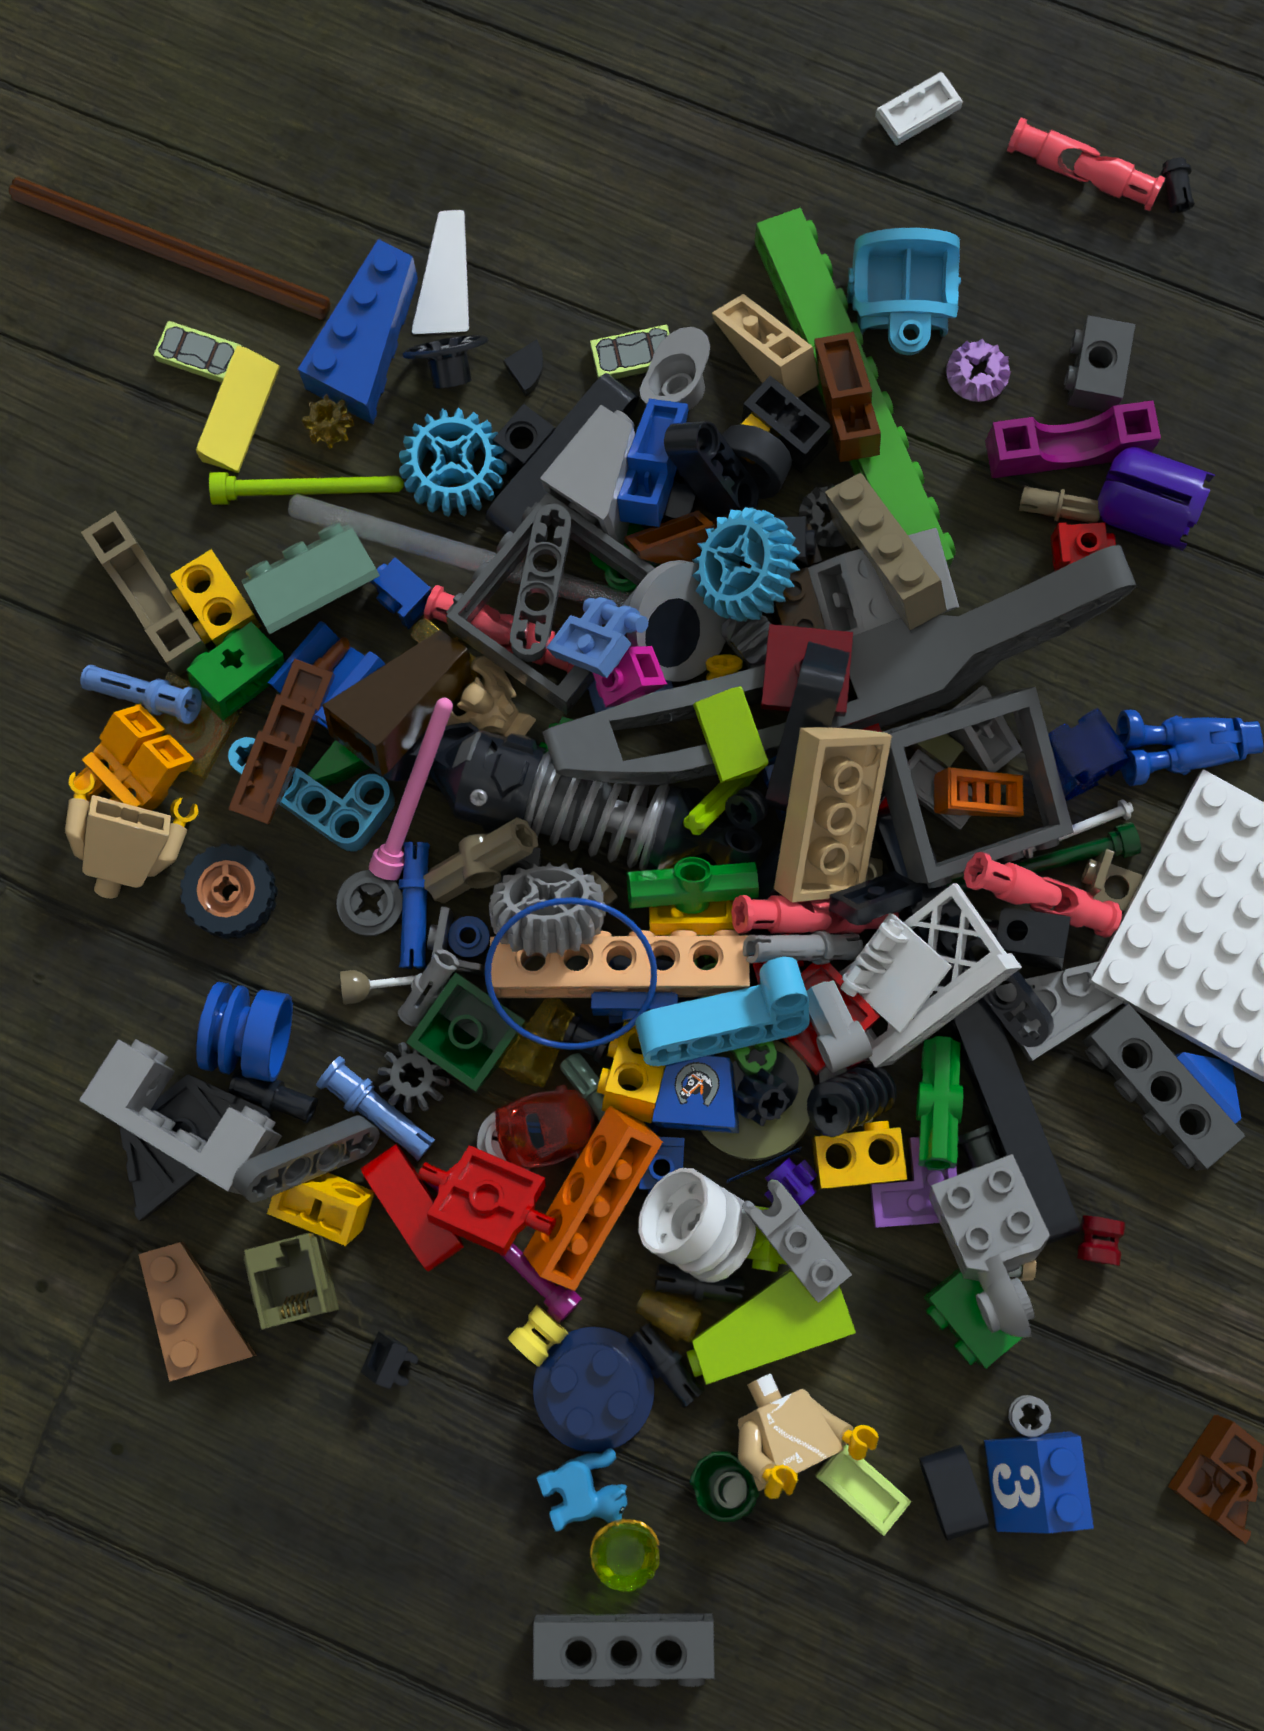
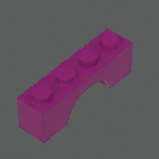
M1152 400L1112 406L1098 416L1065 425L1041 424L1034 417L993 422L985 444L993 479L1113 462L1114 458L1121 451L1129 447H1138L1153 452L1161 439L1154 401Z

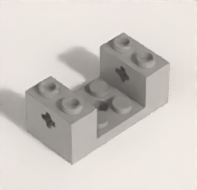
M137 1039L134 1040L132 1045L118 1040L79 1101L226 1191L240 1194L233 1186L234 1175L244 1162L276 1147L282 1137L272 1130L276 1122L245 1105L242 1112L229 1107L208 1141L191 1132L187 1133L182 1129H179L177 1133L172 1130L176 1124L174 1121L155 1110L151 1111V1108L175 1072L164 1064L168 1057Z

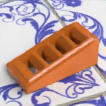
M948 767L937 772L934 776V812L936 814L966 816H1024L1023 775ZM968 784H972V802H968ZM985 784H989V804L985 803ZM1001 785H1006V805H1001Z

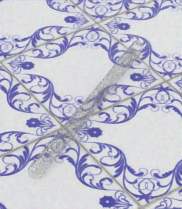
M300 494L294 495L288 503V512L293 518L323 527H328L337 522H340L342 527L349 524L360 538L474 572L483 562L489 564L497 554ZM521 560L505 581L520 585L525 561ZM533 564L540 572H550L553 570ZM563 573L558 597L582 604L588 598L597 599L604 597L615 602L617 607H621L632 593Z

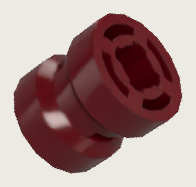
M1082 1215L1081 1229L1084 1232V1240L1078 1245L1077 1259L1120 1266L1122 1253L1118 1249L1119 1239L1124 1236L1125 1222ZM1099 1236L1110 1238V1241L1092 1239V1237Z

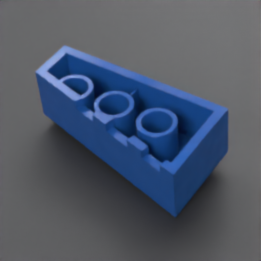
M378 239L298 368L306 390L371 424H374L376 418V408L380 395L384 392L387 382L386 375L391 359L395 356L400 329L405 323L418 277L413 256Z

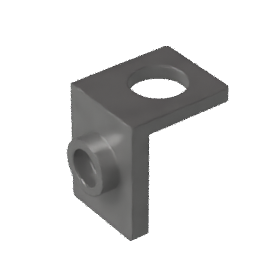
M441 907L438 925L432 924L430 927L427 949L433 950L432 957L437 950H447L448 932L454 915L450 908ZM458 960L459 966L456 971L484 976L485 969L482 964Z

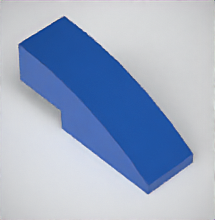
M649 398L627 455L628 471L617 498L620 521L660 527L677 469L665 451L664 436L671 424L686 423L689 410L688 404Z

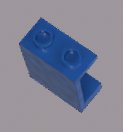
M320 621L268 683L281 694L294 658L312 665L331 646L340 640L339 637L326 623ZM350 647L343 659L334 668L333 673L335 677L325 703L386 664L380 657L370 651L363 655ZM322 706L315 715L318 717L317 723L328 730Z

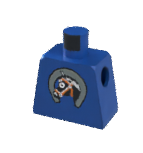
M715 1054L666 1065L652 1122L658 1128L739 1134V1117L736 1111L738 1108L737 1097L734 1095L736 1091L735 1074L730 1058L715 1057Z

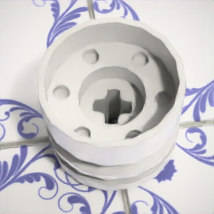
M680 1168L666 1174L654 1185L646 1197L639 1215L638 1232L642 1244L652 1253L671 1264H676L681 1270L690 1273L700 1281L714 1283L727 1278L742 1265L751 1251L756 1235V1225L742 1209L745 1201L725 1188L720 1187L695 1169Z

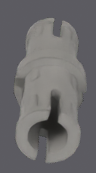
M437 950L424 972L414 978L411 984L412 991L398 1010V1015L405 1024L414 1027L419 1025L445 988L444 986L452 973L458 968L459 962L456 956L447 950ZM430 981H433L434 984L430 988L427 995H423V992L430 983Z

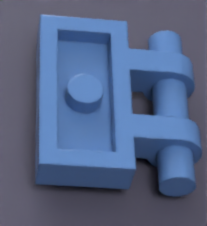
M604 597L597 599L588 598L583 603V611L585 613L581 619L570 615L546 648L555 658L607 678L631 646L630 641L624 635L635 631L643 633L649 623L648 619L633 607L625 605L617 607L615 602Z

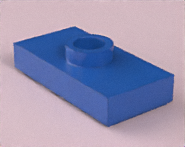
M594 992L591 995L593 1016H622V1021L628 1023L641 1009L648 992ZM655 992L647 1011L678 1004V994L676 992Z

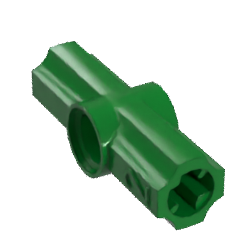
M687 857L679 860L673 869L628 872L627 891L629 907L632 909L674 905L681 912L697 914L707 910L710 902L733 901L740 895H748L751 899H756L759 894L755 862L711 866L704 859Z
M936 1036L926 1039L922 1048V1082H919L916 1105V1120L920 1121L918 1165L926 1167L928 1170L944 1171L946 1169H953L956 1167L958 1159V1124L961 1123L963 1110V1086L959 1085L961 1042H957L951 1037Z

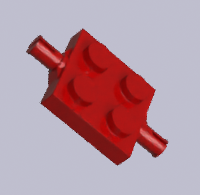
M469 1145L460 1161L447 1172L427 1162L419 1170V1180L439 1187L438 1196L427 1212L428 1222L503 1256L508 1252L516 1236L526 1226L547 1236H550L555 1228L556 1218L549 1217L535 1210V1204L546 1187L545 1177Z

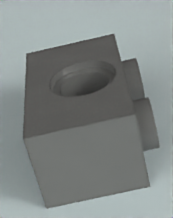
M1088 315L1082 329H1075L1070 346V353L1076 354L1074 366H1068L1063 386L1064 390H1069L1068 406L1105 412L1112 406L1120 404L1124 395L1136 324ZM1090 360L1101 362L1105 368L1099 369L1094 367Z

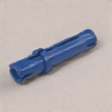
M413 842L403 843V879L399 880V889L403 890L399 968L412 969V953L414 952L413 967L425 969L427 890L424 886L425 879H423V876L428 873L430 844L417 842V858L415 859L416 845Z

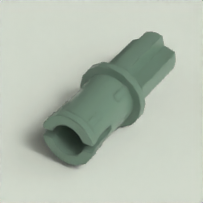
M572 1054L560 1064V1069L581 1096L579 1102L582 1105L587 1104L598 1120L601 1121L605 1111H601L604 1094L597 1093L599 1078L581 1054Z

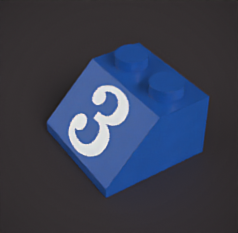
M1068 1431L1042 1434L1037 1437L1021 1436L984 1440L995 1531L1057 1533L1094 1529L1081 1436Z

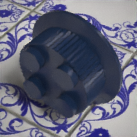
M586 1327L571 1331L560 1344L552 1345L548 1350V1358L540 1367L537 1366L533 1383V1397L537 1413L549 1433L568 1447L585 1452H602L607 1448L614 1449L634 1437L646 1422L654 1400L653 1374L651 1373L652 1370L648 1361L625 1335L603 1327Z

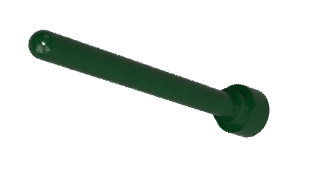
M1132 822L1114 826L1113 831L1108 832L1105 838L1013 862V864L1029 869L1036 874L1098 857L1105 849L1114 851L1113 856L1120 855L1122 858L1138 855L1141 853V843L1136 827ZM964 876L951 879L952 882L946 884L947 888L952 884H958L964 893L974 890L966 886Z

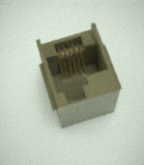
M308 1233L244 1250L245 1255L243 1257L261 1329L339 1310L322 1236Z

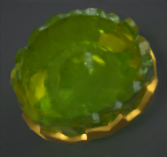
M633 1519L615 1520L599 1529L592 1541L590 1555L593 1569L600 1581L607 1587L621 1592L635 1591L637 1588L645 1585L648 1579L654 1577L655 1570L659 1567L660 1557L657 1535L644 1522Z

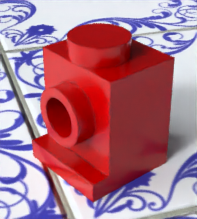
M1066 522L1058 523L1050 537L1054 572L1101 549L1115 546V536L1113 533H1106L1105 522L1067 525ZM1081 542H1091L1092 548L1084 547Z

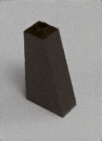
M442 630L437 631L324 703L323 709L330 736L379 775H385L427 730L436 702L440 698H448L452 702L472 680L469 650L460 640H454Z

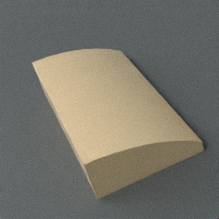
M800 728L774 890L789 901L802 902L829 899L830 894L865 882L892 739L890 734L847 728Z

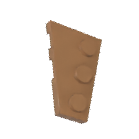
M184 1242L138 1254L169 1382L257 1356L235 1326L236 1322L219 1301L211 1288V1283Z

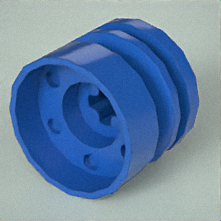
M217 982L214 984L206 999L198 1025L196 1056L198 1068L213 1072L219 1067L221 1073L229 1075L235 1069L241 1057V1070L244 1077L274 1082L280 1073L288 1048L293 1015L292 997L286 993L261 989L250 1007L249 990L245 986L238 985L232 990V986L229 983Z

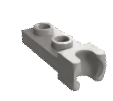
M770 1180L767 1186L773 1195L774 1201L772 1206L767 1210H760L751 1201H745L742 1209L763 1233L811 1296L819 1303L852 1274L807 1218L786 1188L778 1180Z

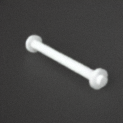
M1124 799L1119 800L1118 807L1072 825L1074 833L1060 837L1059 841L1121 816L1125 820L1130 819L1131 812L1134 811L1133 806ZM1035 847L1023 850L1024 856L1027 859L1032 858L1033 852L1037 850H1035Z

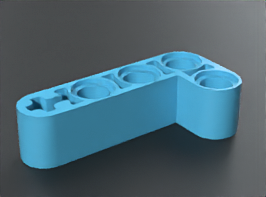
M252 737L238 739L229 749L228 759L230 765L240 776L246 765L244 759L249 756L255 741ZM296 768L293 774V782L286 790L279 805L346 851H358L368 844L391 813L395 805V797L388 782L383 777L377 774H367L361 776L342 800ZM374 788L384 790V796L379 803L374 805L364 803V797L369 790ZM313 799H325L326 806L322 812L316 815L307 813V806ZM348 821L359 823V830L353 837H340V829L343 824Z
M778 957L766 962L760 968V985L660 1007L639 1015L635 1020V1026L645 1063L650 1066H664L787 1038L803 1032L809 1025V998L797 961L792 957Z

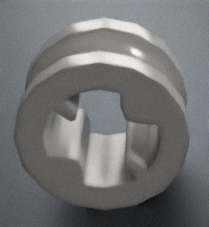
M1023 1395L1011 1403L1008 1410V1419L1011 1426L1017 1432L1027 1437H1037L1049 1428L1051 1413L1043 1400L1031 1395ZM1026 1404L1032 1409L1036 1405L1040 1411L1035 1416L1038 1424L1032 1428L1028 1423H1025L1023 1427L1019 1421L1024 1416L1021 1408Z

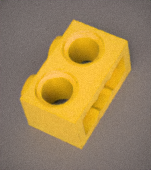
M212 549L170 574L177 585V588L171 592L184 612L192 609L198 620L192 623L205 645L213 641L217 647L223 642L228 633L234 629H241L250 622L257 628L261 627ZM211 581L206 591L194 593V588L199 582ZM232 613L228 623L222 626L214 625L215 619L220 614Z
M634 1026L628 1032L610 1042L607 1056L614 1058L611 1069H602L597 1093L604 1094L601 1111L606 1112L608 1107L611 1106L641 1121L651 1123L666 1065L650 1066L645 1063L643 1054H636L631 1051V1049L635 1048L641 1049L636 1026ZM630 1084L635 1086L637 1090L628 1091L623 1089L621 1085Z
M889 1121L869 1122L863 1124L864 1131L847 1133L846 1131L842 1135L828 1137L821 1134L822 1136L813 1137L812 1146L815 1172L818 1175L816 1176L817 1189L907 1180L901 1127L890 1129ZM875 1140L885 1142L890 1149V1158L883 1165L873 1162L869 1156V1146ZM831 1145H840L847 1151L848 1162L844 1168L835 1169L828 1164L826 1151Z
M326 1173L272 1196L267 1214L346 1246L363 1231L375 1193L368 1188Z

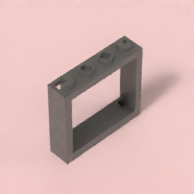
M547 492L539 503L536 502L532 508L527 507L522 516L523 522L514 533L509 531L504 535L497 546L498 553L490 563L483 562L477 568L471 580L473 584L464 595L458 593L453 598L454 603L447 610L446 618L449 631L567 715L595 680L592 672L574 665L557 686L471 624L472 620L527 554L534 517L537 511L547 504L563 506L571 516L570 539L633 582L637 587L645 576L655 568ZM551 518L550 523L546 524L547 528L550 524L555 528L558 527L559 519ZM635 590L632 592V594L628 597V599L624 602L623 605H630Z
M1036 687L1014 689L883 731L892 736L883 788L908 878L914 882L927 883L928 888L944 886L952 882V875L963 872L964 875L968 861L977 852L981 851L989 854L993 861L999 859L1000 863H1006L1023 858V850L1035 847V850L1055 847L1060 844V837L1074 833ZM1013 712L1043 827L935 864L904 747Z

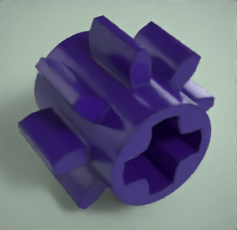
M788 1158L765 1178L767 1182L773 1179L778 1180L799 1206L817 1192L810 1182L818 1175L805 1159L796 1166ZM768 1190L764 1195L773 1204V1195Z

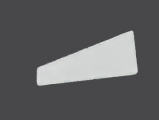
M463 210L440 211L438 214L413 322V334L466 332L469 330L465 216Z

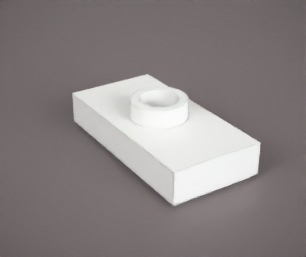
M940 72L877 108L876 118L897 146L960 110L963 100L943 72Z

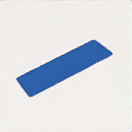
M802 1147L728 1179L726 1184L801 1151Z

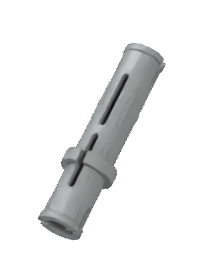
M815 931L810 935H749L743 943V954L748 956L746 961L749 963L768 962L778 957H792L796 961H812L817 965H823L833 960H856L863 950V942L858 940L860 936L856 933L834 935L827 931Z

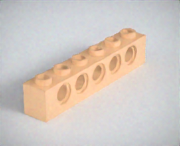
M641 930L651 945L655 958L660 955H666L675 962L667 970L657 969L655 992H676L678 997H709L750 987L749 962L746 961L748 956L743 954V943L747 936H740L734 930L716 931L714 936H697L696 932L690 930L674 931L671 933V936H654L653 932ZM601 931L600 934L593 936L592 944H581L579 951L565 950L563 957L558 953H549L544 958L546 960L544 966L537 971L526 970L523 965L532 956L544 958L542 953H534L527 957L524 949L512 952L510 944H501L499 942L493 956L491 976L497 998H591L594 992H648L650 987L651 972L649 958L642 942L633 931L629 933V936H611L610 932ZM490 937V945L495 937ZM619 955L626 956L632 961L628 968L621 971L612 969L608 964L613 957ZM709 955L717 961V965L710 970H702L694 964V961L699 956ZM574 956H583L589 961L587 966L579 971L568 969L566 963Z

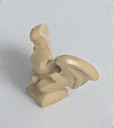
M484 655L475 658L471 662L470 668L482 676L483 684L476 677L475 682H472L464 690L461 702L457 704V707L467 712L457 716L451 711L446 726L471 722L479 730L505 737L511 733L525 736L536 719L526 712H518L511 698L516 697V692L506 676L505 670Z

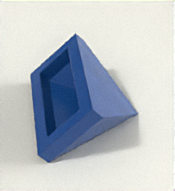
M1185 1052L1175 1055L1235 1124L1242 1119L1232 1064L1225 1060Z

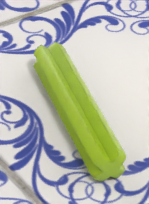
M757 774L719 783L684 818V827L690 829L693 835H701L725 810L728 798L736 794L741 788L748 787L757 777Z

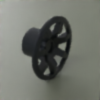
M466 335L445 338L411 347L404 351L402 355L406 359H428L433 388L458 386L472 381L467 350L487 343L488 337L483 335Z

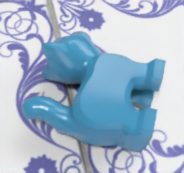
M607 1448L600 1454L589 1453L566 1461L556 1470H549L538 1475L537 1480L543 1496L548 1497L556 1491L561 1494L564 1501L559 1505L551 1507L552 1511H549L556 1532L563 1530L569 1523L586 1521L593 1517L604 1519L607 1523L622 1519V1513L627 1506V1496L625 1494L627 1486L624 1484L607 1485L596 1492L591 1473L592 1469L605 1468L614 1462L616 1453L613 1449Z

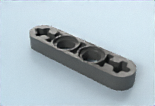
M547 504L537 511L534 517L510 632V644L513 654L525 662H534L541 659L547 651L546 647L549 645L571 537V516L568 510L558 504ZM551 518L559 519V526L556 527L554 533V544L546 542L548 536L546 524L550 523ZM542 554H548L556 559L557 565L550 572H540L534 567V560ZM532 593H542L548 597L549 604L544 610L533 611L525 604L527 597ZM528 621L536 623L535 640L540 642L533 643L531 649L523 648V641L519 640V638L525 639L527 637Z
M360 1115L354 1116L247 1160L235 1173L233 1186L249 1202H260L368 1155L378 1142L379 1130L365 1117Z

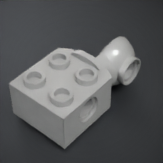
M1011 1154L931 1185L929 1200L963 1278L980 1281L984 1292L977 1294L976 1300L990 1332L993 1333L1001 1330L1015 1337H1031L1028 1320L1035 1317L1031 1301L1020 1279L1017 1277L1010 1279L1008 1273L1019 1269L1021 1265L1034 1261L1045 1247L1050 1234L1015 1158Z

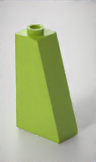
M789 1269L740 1304V1306L691 1339L694 1349L686 1353L694 1377L703 1375L705 1383L709 1384L841 1339L856 1332L840 1285L818 1303L792 1270Z

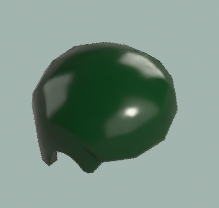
M712 1452L698 1461L690 1476V1484L695 1492L697 1506L705 1514L718 1522H736L750 1514L760 1494L753 1475L739 1462L738 1454L734 1452Z

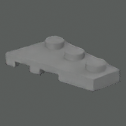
M1100 961L1025 979L1054 1020L1052 1034L1041 1045L1026 1047L1017 1042L1029 1062L1124 1002L1117 997L1113 998L1098 990L1093 983H1087ZM1012 983L995 987L996 993L1001 1000L1012 1002L1016 999L1017 990ZM1023 1001L1015 1010L1010 1012L1015 1016L1020 1010L1022 1012L1028 1004ZM1027 1019L1028 1022L1024 1025L1025 1030L1028 1033L1033 1030L1038 1033L1037 1029L1041 1026L1040 1022L1037 1019L1033 1021Z

